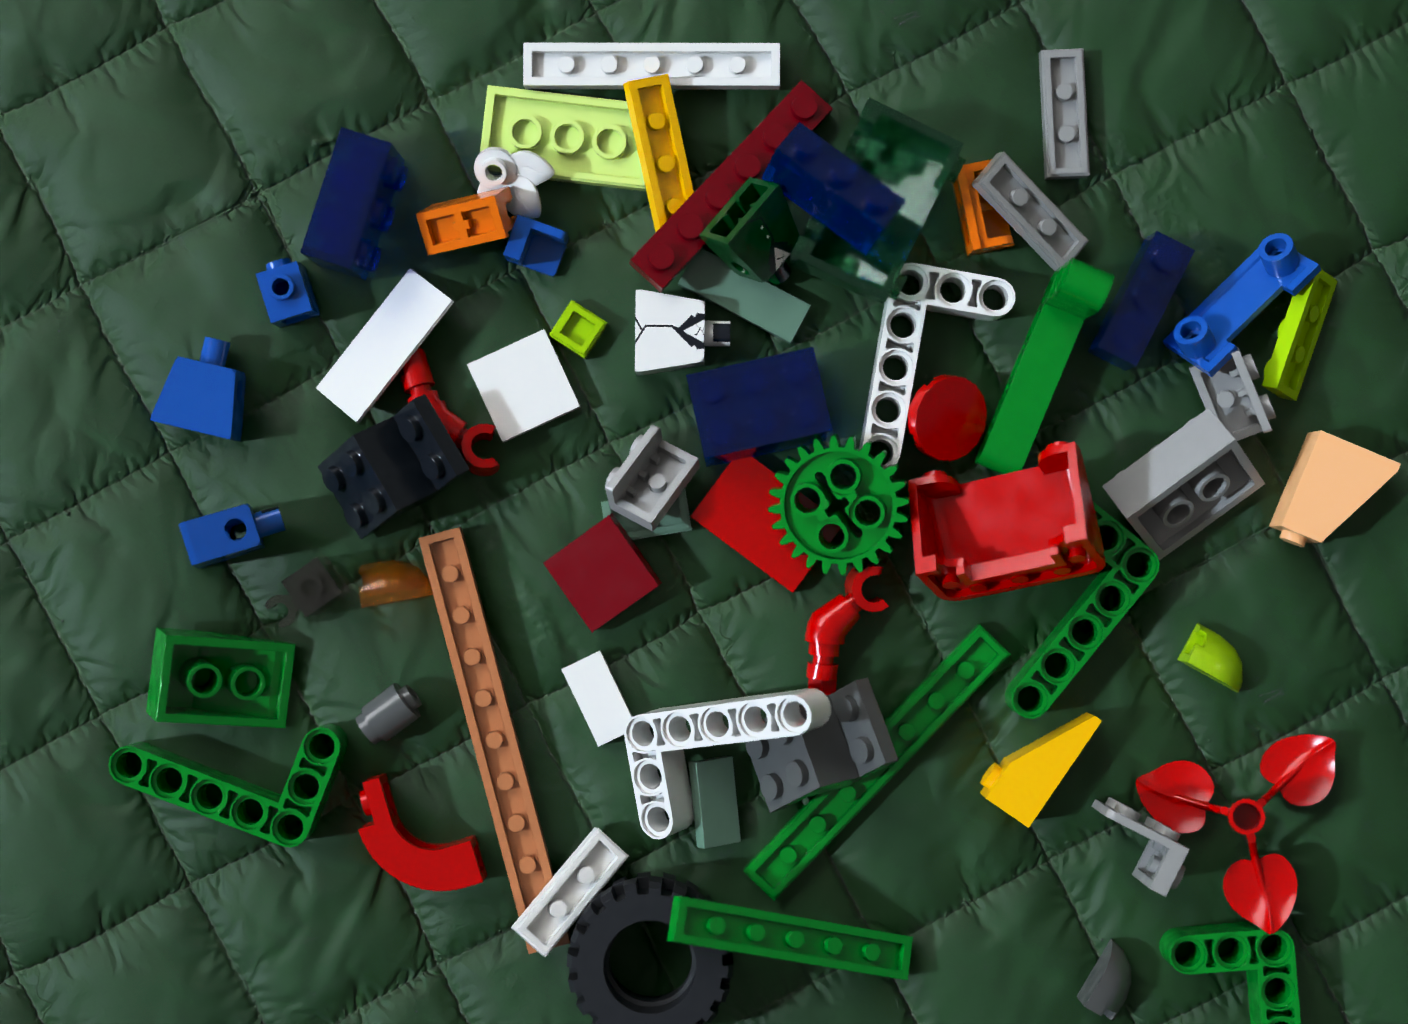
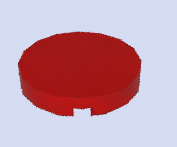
M939 375L933 378L936 380L931 381L928 385L924 384L916 392L909 406L907 425L909 434L913 435L916 442L914 445L920 452L933 459L954 461L967 455L978 444L985 430L987 408L984 396L976 384L956 375Z

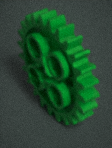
M833 434L827 447L821 438L817 437L813 440V452L802 444L797 448L801 458L800 461L791 456L784 460L787 467L791 470L790 473L777 471L775 477L783 483V487H772L769 491V494L780 499L779 503H775L768 508L769 512L781 514V518L772 525V529L786 530L787 534L779 543L785 545L794 542L796 547L791 557L794 559L803 552L808 555L806 561L807 568H810L816 560L822 561L824 574L828 573L832 564H838L840 574L845 575L849 563L853 562L855 568L862 572L865 566L864 558L867 557L875 565L880 562L878 548L887 553L893 551L894 547L888 540V536L901 539L903 531L894 524L895 522H907L909 519V515L899 511L898 507L909 504L910 497L898 495L897 493L898 490L907 484V481L905 479L893 480L892 475L896 472L899 465L892 464L885 467L882 464L887 455L885 450L875 457L871 455L872 441L870 440L859 449L856 448L855 435L849 437L846 445H841L838 435ZM839 464L850 465L856 473L855 483L851 485L840 484L834 476L835 466ZM817 472L823 473L832 493L838 500L844 497L848 500L849 503L845 507V512L853 523L860 528L862 536L857 537L854 534L842 510L838 509L834 512L831 510L830 504L834 501L833 496L819 482L816 477ZM800 489H814L820 497L819 507L814 509L804 507L799 501ZM864 500L875 502L881 510V516L874 521L863 519L858 512V504ZM827 524L838 525L844 532V541L839 544L827 542L823 536V527Z

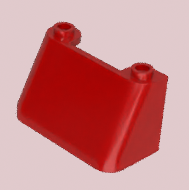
M1065 441L1050 443L1038 455L1039 466L962 484H959L955 478L948 476L946 472L940 470L924 473L922 477L908 480L916 576L937 597L947 601H961L1090 575L1103 570L1106 566L1103 543L1082 452L1075 441L1070 443Z

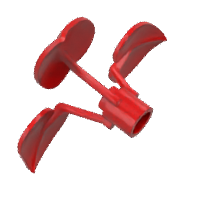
M1302 734L1287 737L1272 744L1262 756L1259 767L1262 776L1274 785L1257 802L1251 799H1241L1236 801L1230 808L1208 803L1214 794L1212 778L1203 767L1185 760L1166 763L1147 774L1139 776L1136 779V788L1141 802L1149 814L1156 821L1178 833L1187 834L1200 830L1204 826L1207 810L1228 816L1231 828L1239 834L1246 835L1251 860H1238L1228 868L1223 879L1224 895L1231 908L1237 914L1266 933L1274 934L1283 926L1293 910L1298 884L1295 870L1284 856L1273 853L1259 858L1255 833L1265 823L1263 807L1279 791L1288 803L1295 806H1312L1322 801L1330 792L1335 779L1336 742L1334 739L1326 736Z

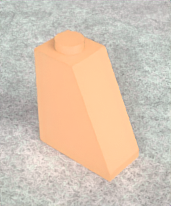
M1322 430L1309 432L1306 435L1269 527L1281 531L1279 536L1281 540L1299 547H1304L1306 542L1322 543L1398 472L1401 463Z

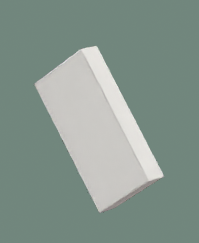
M601 650L562 668L561 670L598 747L624 735L626 723L633 716Z

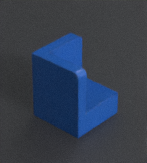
M518 214L503 255L509 262L554 277L557 274L569 237L567 232Z

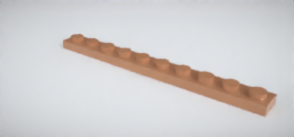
M462 527L418 539L516 909L520 917L552 879L554 872ZM569 930L560 939V941L556 944L555 947L569 944L571 942ZM525 941L528 954L536 953L537 951Z

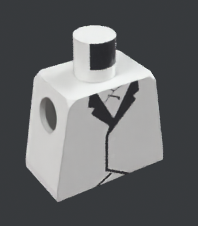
M636 290V375H648L704 365V346L730 347V321H705V301L647 290Z

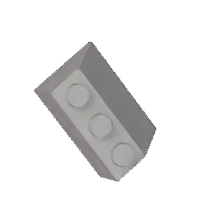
M1207 408L1197 417L1189 420L1182 428L1163 442L1155 445L1136 462L1117 473L1114 478L1102 487L1147 546L1156 553L1160 561L1265 485V482L1236 439L1213 412Z

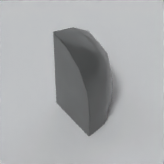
M1110 939L1076 996L1084 1007L1100 1016L1104 1014L1112 1021H1114L1126 1001L1132 985L1131 964L1124 950L1114 940Z

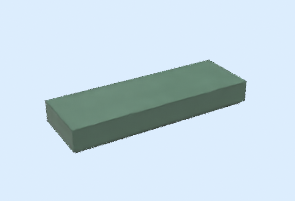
M702 249L687 265L678 282V286L789 344L793 341L811 306L768 282L761 283L739 276L720 257L705 249Z

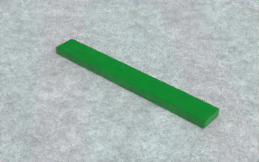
M977 624L884 721L898 761L847 787L813 795L743 868V872L775 901L1011 654L980 624Z

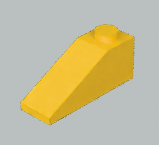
M1086 712L1004 757L999 765L994 762L980 781V784L984 786L980 794L1029 828L1102 720Z

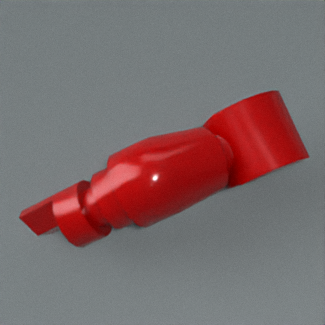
M418 348L404 365V375L400 378L405 393L411 394V397L407 400L408 403L426 394L456 447L461 449V455L468 465L469 471L482 477L495 474L499 471L500 464L493 457L488 459L477 457L471 448L479 440L491 441L495 434L496 426L486 423L477 424L466 429L467 422L447 408L446 402L440 400L437 390L431 389L435 385L425 350Z
M865 563L862 572L853 567L847 574L844 584L846 596L844 597L839 594L812 613L805 632V641L809 642L808 654L813 655V660L807 662L806 677L808 678V688L818 689L826 696L836 692L838 664L833 663L834 657H839L840 645L845 644L846 634L861 618L859 612L862 609L878 612L889 607L882 598L876 596L873 599L866 600L862 594L863 582L870 576H880L884 567L873 563Z

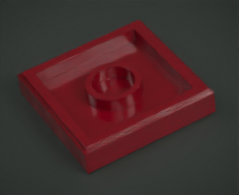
M613 513L543 562L591 632L600 628L662 584Z

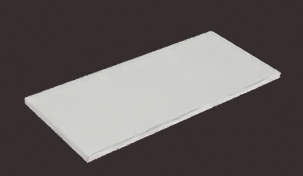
M410 268L316 389L359 424L454 301Z

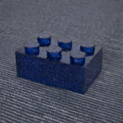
M341 127L300 251L301 254L316 265L365 281L369 271L374 273L377 269L381 257V248L377 247L382 231L388 232L395 212L394 207L390 205L395 190L400 192L403 189L408 173V167L404 166V158L392 143Z
M813 347L686 375L706 467L796 448L802 444L804 446L813 444V440L817 437H820L822 441L831 439L833 429Z

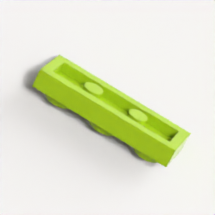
M1322 269L1295 297L1291 295L1292 299L1286 316L1278 328V339L1272 357L1264 368L1262 386L1283 399L1297 400L1337 284V280Z

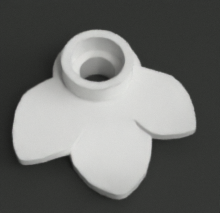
M489 147L482 150L474 162V174L480 182L477 194L509 186L513 198L510 203L506 204V209L515 216L519 214L530 219L540 217L542 206L536 186L554 175L555 170L544 158L528 150L512 154L500 147ZM489 165H497L501 168L502 174L493 175L488 171L487 167Z

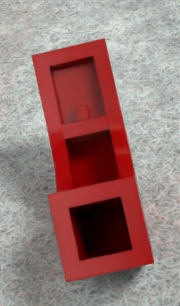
M386 773L370 777L362 783L364 790L359 792L361 805L366 816L372 814L373 821L365 823L358 831L367 851L387 873L410 886L431 891L462 889L482 883L488 874L476 834L447 843L423 841L411 834L400 820Z

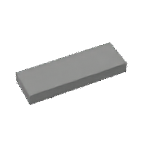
M1084 48L1041 50L1039 52L1045 180L1087 178L1090 176Z
M1004 151L997 153L971 184L1054 271L1071 258L1075 259L1089 241Z

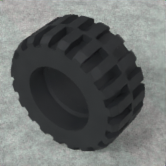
M651 872L638 873L637 877L627 879L624 876L615 880L610 888L606 890L603 888L579 916L567 953V967H569L568 983L570 991L575 992L577 995V1007L582 1015L589 1014L593 1018L592 1024H703L704 1022L710 1024L718 1015V1007L721 1002L726 1001L730 991V980L733 977L734 967L733 952L689 945L692 954V964L685 982L674 991L660 996H644L628 990L616 979L610 964L612 945L624 928L641 921H659L670 924L674 896L714 902L709 895L706 897L698 891L697 885L688 880L686 883L675 880L676 875L663 873V877L651 876Z

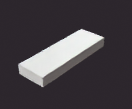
M594 827L511 928L538 953L546 957L629 855L604 832Z

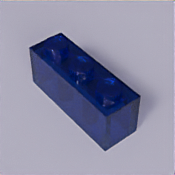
M800 122L776 148L761 177L765 181L779 184L784 196L864 255L870 252L885 233L906 201Z
M1158 231L1145 238L1088 352L1125 371L1136 367L1195 250Z

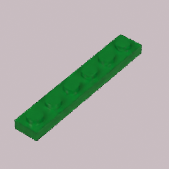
M674 896L667 941L908 980L913 937L689 897Z

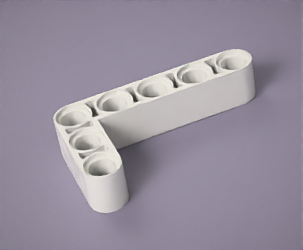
M906 263L899 266L890 277L887 286L859 449L869 440L872 443L880 441L885 443L890 450L889 461L884 466L897 464L899 461L926 310L983 321H995L1007 314L1015 303V291L1008 281L998 277L918 263ZM903 275L914 276L919 282V292L915 295L904 294L898 287L899 277ZM952 282L960 288L961 299L959 302L950 303L942 297L940 287L943 283ZM993 289L1001 294L1003 305L1000 310H991L984 304L983 294L985 290ZM897 316L907 318L912 325L911 335L906 338L896 336L891 330L890 323L892 318ZM896 358L903 363L905 374L902 379L892 380L885 375L883 364L886 359ZM889 400L896 405L898 415L893 422L886 423L877 417L876 405L879 401Z
M807 688L658 708L631 717L624 728V737L639 821L643 831L649 837L660 840L687 829L693 822L692 794L683 749L796 736L823 726L829 720L831 705L828 697L818 689ZM800 703L806 709L807 720H805L800 713ZM761 709L767 715V724L762 720ZM723 714L727 717L729 729L724 724ZM686 720H687V721L689 722V724H690L691 733H690L689 730L687 729ZM650 725L654 731V736L651 734ZM657 768H658V769L660 770V772H661L662 779L660 778V776H659V774H658ZM665 811L668 813L669 820L666 818Z

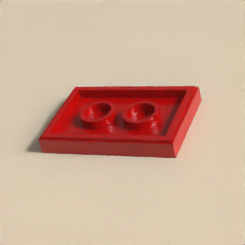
M741 448L690 517L793 593L813 565L810 568L806 567L808 555L804 552L794 559L791 557L796 547L794 542L785 545L779 543L787 532L785 529H772V525L781 518V514L769 512L768 508L775 503H779L780 499L769 494V491L772 487H783V483L775 477L774 472ZM799 492V501L804 507L809 509L819 507ZM836 524L825 525L823 527L824 539L830 543L841 528Z

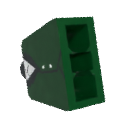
M749 177L699 235L733 272L739 276L761 283L769 281L773 285L783 283L791 275V268L786 258L800 241L799 232L780 185Z

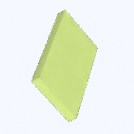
M488 85L480 152L489 147H500L507 150L510 154L528 150L544 158L553 167L555 173L548 180L646 191L627 101ZM489 165L487 167L491 174H502L501 168L497 165Z

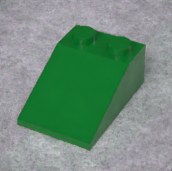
M156 627L146 713L155 722L285 728L296 644L200 630Z

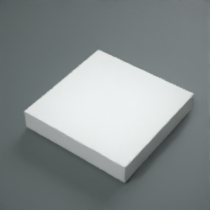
M545 329L467 364L503 443L581 408Z

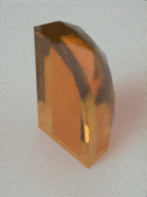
M386 560L364 564L359 567V574L362 576L363 586L359 587L361 608L433 595L429 578L418 567L405 561Z

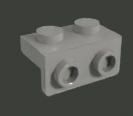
M1238 349L1231 352L1232 358L1212 378L1194 365L1189 367L1205 409L1209 408L1236 441L1262 431L1264 434L1272 431L1268 420L1276 418L1267 393L1258 396L1252 380L1260 378L1251 354L1242 356Z
M652 424L644 435H639L634 440L629 456L621 467H615L610 472L606 480L605 490L610 509L654 531L700 468L699 458L664 441L661 428Z

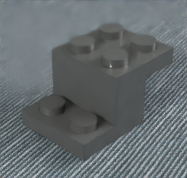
M868 678L855 680L827 696L831 705V714L829 720L823 726L796 736L745 742L747 753L752 760L760 783L761 793L765 797L770 813L783 810L806 797L847 787L898 761L896 751ZM800 703V713L805 720H807L806 709ZM767 717L763 719L765 724H767Z

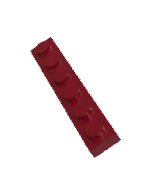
M801 80L630 259L629 264L661 293L707 245L699 236L700 233L749 177L767 181L830 115L833 108Z

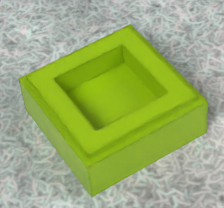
M571 300L550 332L549 337L583 359H586L608 323Z

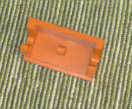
M991 160L956 165L950 173L967 256L1014 246L1009 224L971 185Z
M510 187L435 203L416 213L427 254L433 255L507 238L509 236L508 231L513 229L517 218L516 216L509 217L506 209V204L510 203L513 198Z

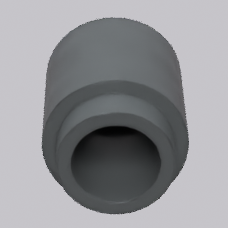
M393 683L361 708L362 713L355 719L363 734L373 744L377 745L382 740L388 742L421 716L418 707L422 705V702L409 685L406 684L401 687L399 684Z

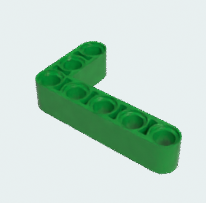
M1071 258L1054 272L979 448L975 461L976 464L1000 474L1022 470L1083 322L1097 313L1103 306L1114 281L1113 274L1074 258Z
M1094 502L1098 526L1106 527L1111 533V543L1104 549L1106 566L1005 690L1007 706L1011 711L1024 718L1034 719L1040 717L1050 708L1159 572L1160 562L1156 553ZM1134 553L1139 554L1144 560V569L1136 577L1132 576L1127 570V560ZM1111 586L1117 593V603L1113 608L1106 610L1101 606L1099 597L1105 587ZM1084 619L1089 623L1091 633L1085 642L1077 643L1073 638L1072 628L1076 622ZM1059 653L1063 657L1064 667L1058 675L1049 676L1045 670V661L1051 654ZM1033 686L1037 693V700L1031 708L1022 709L1017 701L1018 694L1024 687Z
M336 724L320 725L309 731L302 740L282 795L146 742L132 743L114 751L109 758L108 768L113 779L120 784L272 843L290 848L298 846L315 832L346 754L348 738L345 731ZM319 734H327L333 739L335 748L332 755H323L317 749L316 739ZM130 752L135 753L141 759L142 767L139 774L130 771L127 767L126 760ZM169 768H174L181 774L182 785L179 789L171 787L167 782L166 773ZM303 774L312 775L317 779L319 790L316 795H308L301 788L300 782ZM209 783L217 785L222 791L223 797L219 805L210 802L206 796V787ZM248 799H254L261 804L263 814L260 820L252 819L246 813L245 806ZM291 814L300 818L303 823L301 835H293L287 830L285 826L287 815Z
M1248 921L1175 927L1167 930L1162 935L1159 943L1162 957L1182 974L1193 975L1246 970L1250 1024H1274L1280 1021L1283 1024H1301L1295 946L1290 935L1282 929H1279L1274 934H1268ZM1269 935H1276L1277 942L1274 949L1268 953H1262L1261 945L1263 940ZM1233 938L1234 948L1232 952L1223 957L1219 956L1218 947L1224 939ZM1185 941L1191 942L1192 949L1189 956L1181 960L1176 959L1175 950L1177 946ZM1279 978L1280 987L1278 991L1273 995L1266 996V984L1271 979Z

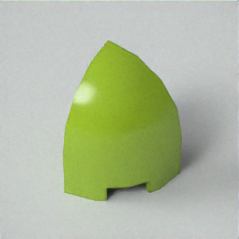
M1197 623L1177 660L1231 690L1239 692L1243 682L1242 661L1235 648L1221 635Z

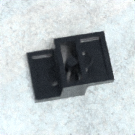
M426 394L411 400L393 417L352 435L318 466L325 486L334 493L344 510L347 523L355 529L360 539L375 533L391 519L431 500L469 470L468 465Z

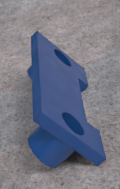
M1284 233L1269 235L1188 317L1178 322L1174 330L1163 340L1164 345L1212 378L1232 358L1231 352L1238 350L1231 341L1283 290L1295 297L1321 271L1320 265L1297 252L1295 244L1289 235Z

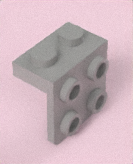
M1108 797L1105 804L1095 799L1091 807L1113 821L1149 838L1132 875L1149 889L1165 897L1170 888L1176 889L1184 876L1185 866L1182 864L1190 850L1177 842L1181 834L1148 816L1144 823L1138 821L1141 816L1140 813L1111 797Z

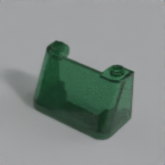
M869 97L859 116L860 121L848 141L840 162L811 220L809 219L806 225L805 234L800 235L790 255L789 265L804 273L885 304L888 297L895 301L897 300L907 280V276L900 272L945 181L948 180L955 183L966 159L958 156L964 143Z

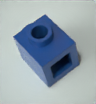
M290 258L278 259L266 264V271L256 273L267 313L273 325L282 328L320 316L306 267L298 261L292 262Z

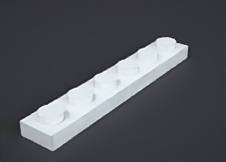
M523 43V86L525 89H624L623 84L628 81L664 74L669 75L671 89L779 90L780 43Z

